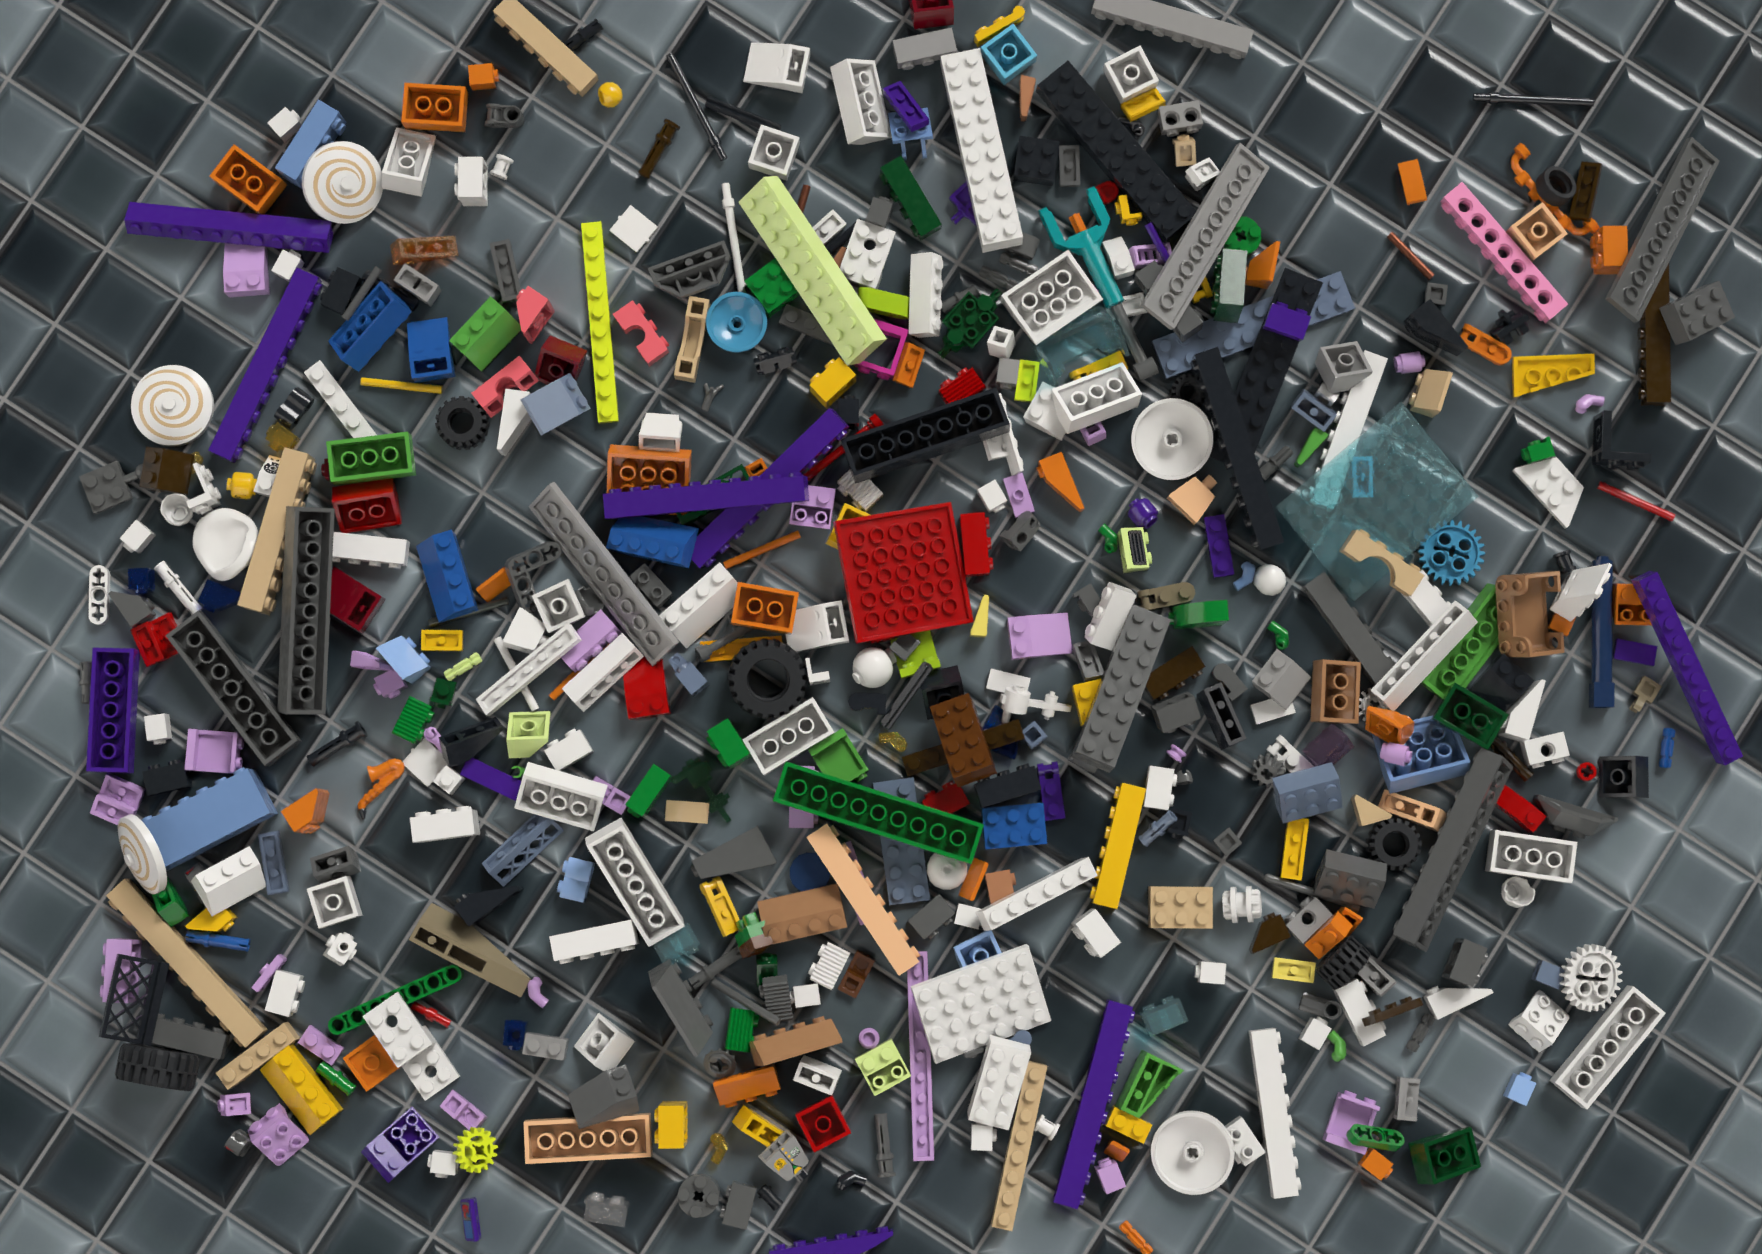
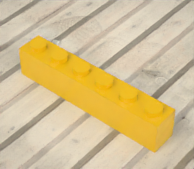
M1120 783V787L1116 786L1113 798L1117 800L1115 807L1111 806L1109 818L1112 821L1110 827L1106 826L1104 838L1107 841L1105 847H1101L1099 858L1102 859L1100 867H1096L1098 876L1094 877L1097 879L1096 887L1092 886L1089 896L1093 904L1118 909L1146 788L1126 783Z

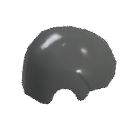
M582 586L575 591L584 615L594 616L600 609L603 610L604 603L591 587L583 589L585 587Z

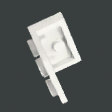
M196 462L193 466L205 493L186 501V503L193 512L198 515H206L213 511V508L221 505L219 499L222 497L218 488H214L211 482L214 480L211 471L206 469L204 465L202 466Z
M1539 990L1534 994L1524 1011L1514 1017L1508 1025L1540 1053L1554 1043L1569 1020V1015L1543 991Z

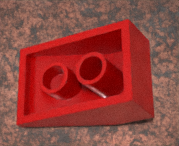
M644 656L623 675L629 720L671 714L663 658L652 666Z

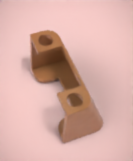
M1560 571L1499 576L1496 580L1495 588L1498 639L1501 654L1504 653L1508 657H1536L1565 653L1563 632H1548L1546 592L1561 591ZM1550 576L1554 578L1553 587H1551L1548 583V579ZM1553 637L1558 640L1557 648H1554L1552 645Z

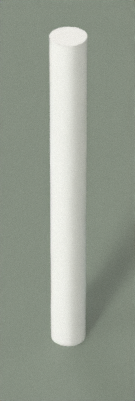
M501 636L494 639L509 670L513 669L516 664L508 649L503 646V639ZM526 686L521 692L533 712L539 709V706L528 686Z

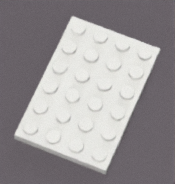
M1027 944L910 986L931 1054L936 1064L987 1045L989 1035L1007 1038L1015 1035L1019 1030H1028L1051 1021L1033 958Z

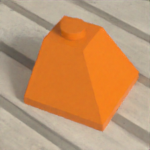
M1280 241L1274 242L1250 260L1246 266L1245 285L1268 289L1273 282Z
M1367 707L1365 730L1388 743L1393 742L1404 745L1413 734L1415 722L1409 716L1378 707Z

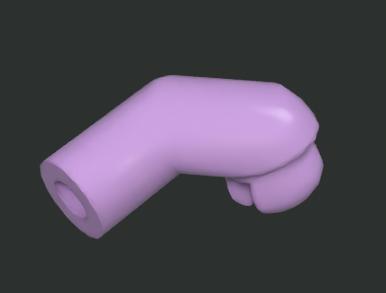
M434 727L425 729V739L433 743L442 753L438 738L441 735Z
M534 977L528 982V994L530 999L543 1008L549 1000L540 993L542 980L539 977Z

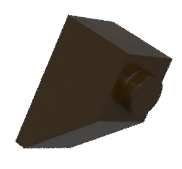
M1272 912L1263 916L1264 920L1259 922L1249 948L1251 954L1291 937L1281 914L1275 915Z

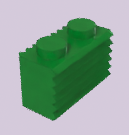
M409 696L392 734L413 744H417L418 741L421 742L424 738L426 723L430 724L434 718V707Z
M731 1007L725 1049L750 1052L749 1042L754 1041L753 1028H758L759 1015H755L756 1013L750 1009Z

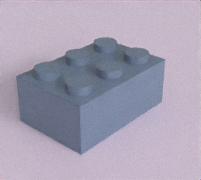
M1332 762L1272 778L1275 804L1283 823L1343 808L1340 779Z

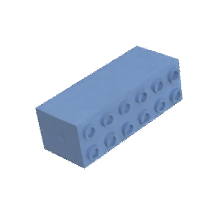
M240 768L233 772L234 776L230 778L223 777L215 781V786L210 788L207 786L196 791L197 795L190 798L186 796L178 800V805L162 808L159 810V815L153 817L150 815L141 819L157 843L166 871L278 814L256 770Z

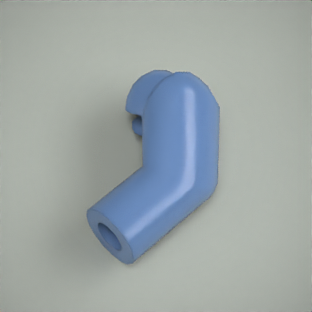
M1248 561L1244 562L1241 566L1243 570L1242 577L1233 582V586L1237 591L1253 582L1256 569Z

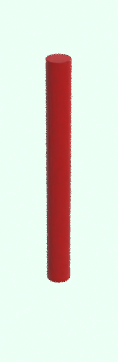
M1602 481L1597 486L1599 490L1671 522L1675 518L1674 513Z

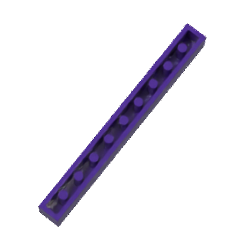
M129 202L124 219L127 234L329 253L333 238L331 221Z
M296 268L208 451L233 463L241 458L243 454L242 447L245 441L248 442L252 435V426L259 421L261 416L260 410L263 405L267 404L270 398L268 393L279 379V370L285 367L288 359L286 356L289 350H292L296 344L295 337L304 328V319L307 313L310 314L313 309L315 296H318L322 290L323 285L319 277Z
M829 408L760 475L761 479H769V475L781 474V478L789 477V473L801 472V476H803L802 472L807 467L811 469L818 462L816 458L821 454H827L833 448L831 444L836 439L840 441L848 433L846 429L849 426L833 409ZM774 504L725 509L697 536L691 560L699 568L710 567L716 561L714 557L719 552L723 554L730 547L729 543L734 538L736 540L745 533L743 529L748 524L752 526L760 518L758 515L763 510L765 512L768 511Z
M801 472L789 473V477L782 478L781 474L769 475V479H761V476L748 477L749 481H741V478H730L728 483H721V480H709V484L701 485V481L688 482L689 486L681 487V483L668 484L669 488L662 489L661 485L649 486V490H641V487H631L629 492H622L621 489H610L609 493L603 494L605 519L806 502L809 501L808 477L801 476Z
M1648 571L1632 579V584L1715 762L1727 765L1743 757L1658 572Z
M1107 999L1052 1200L1054 1203L1078 1209L1079 1205L1084 1203L1086 1193H1083L1084 1185L1089 1184L1091 1173L1088 1170L1090 1164L1094 1165L1097 1153L1094 1152V1148L1101 1141L1102 1132H1099L1100 1126L1105 1124L1108 1112H1105L1106 1104H1110L1113 1097V1092L1110 1091L1112 1083L1116 1084L1119 1074L1116 1071L1117 1064L1122 1063L1124 1052L1121 1051L1123 1043L1127 1044L1130 1034L1127 1031L1128 1024L1133 1023L1135 1016L1132 1006Z

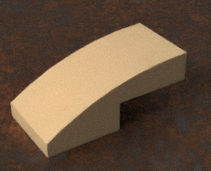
M666 800L665 821L708 824L709 803Z

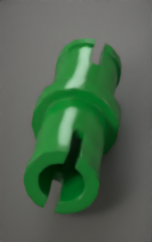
M325 1061L316 1069V1072L326 1078L331 1086L335 1085L347 1096H350L357 1087L346 1079L341 1071L337 1072Z

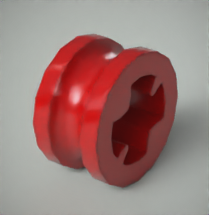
M1590 762L1582 763L1577 768V776L1583 781L1592 780L1597 774L1596 767ZM1588 766L1592 774L1584 777V773H1581V770Z

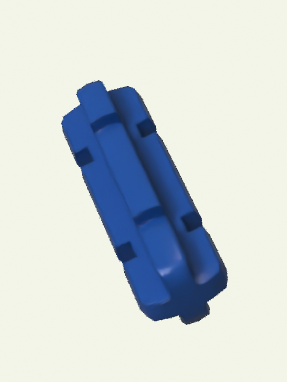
M1664 728L1662 735L1664 739H1662L1660 751L1662 758L1659 759V767L1670 768L1675 729Z

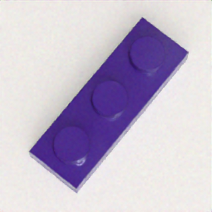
M901 81L883 88L884 96L911 132L929 125V118Z
M1224 514L1204 517L1213 578L1234 575Z

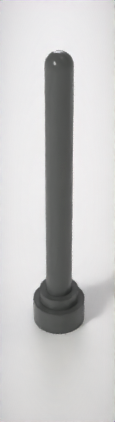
M741 627L710 645L701 644L694 648L698 659L703 663L710 659L712 652L754 630V628Z
M1271 874L1264 876L1266 882L1347 907L1356 914L1359 911L1360 905L1315 895V888Z

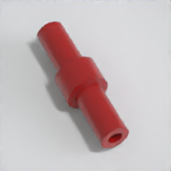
M414 1002L411 1007L412 1010L424 1015L425 1019L431 1022L436 1021L447 1028L452 1021L438 1014L437 1010L431 1007L427 1008L417 1002Z

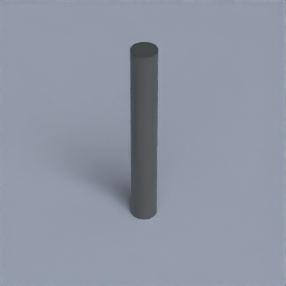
M375 266L342 315L344 319L349 321L382 272L381 269Z

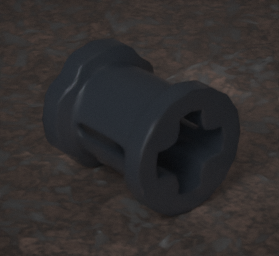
M1571 550L1553 555V558L1558 563L1560 575L1577 569L1570 557Z

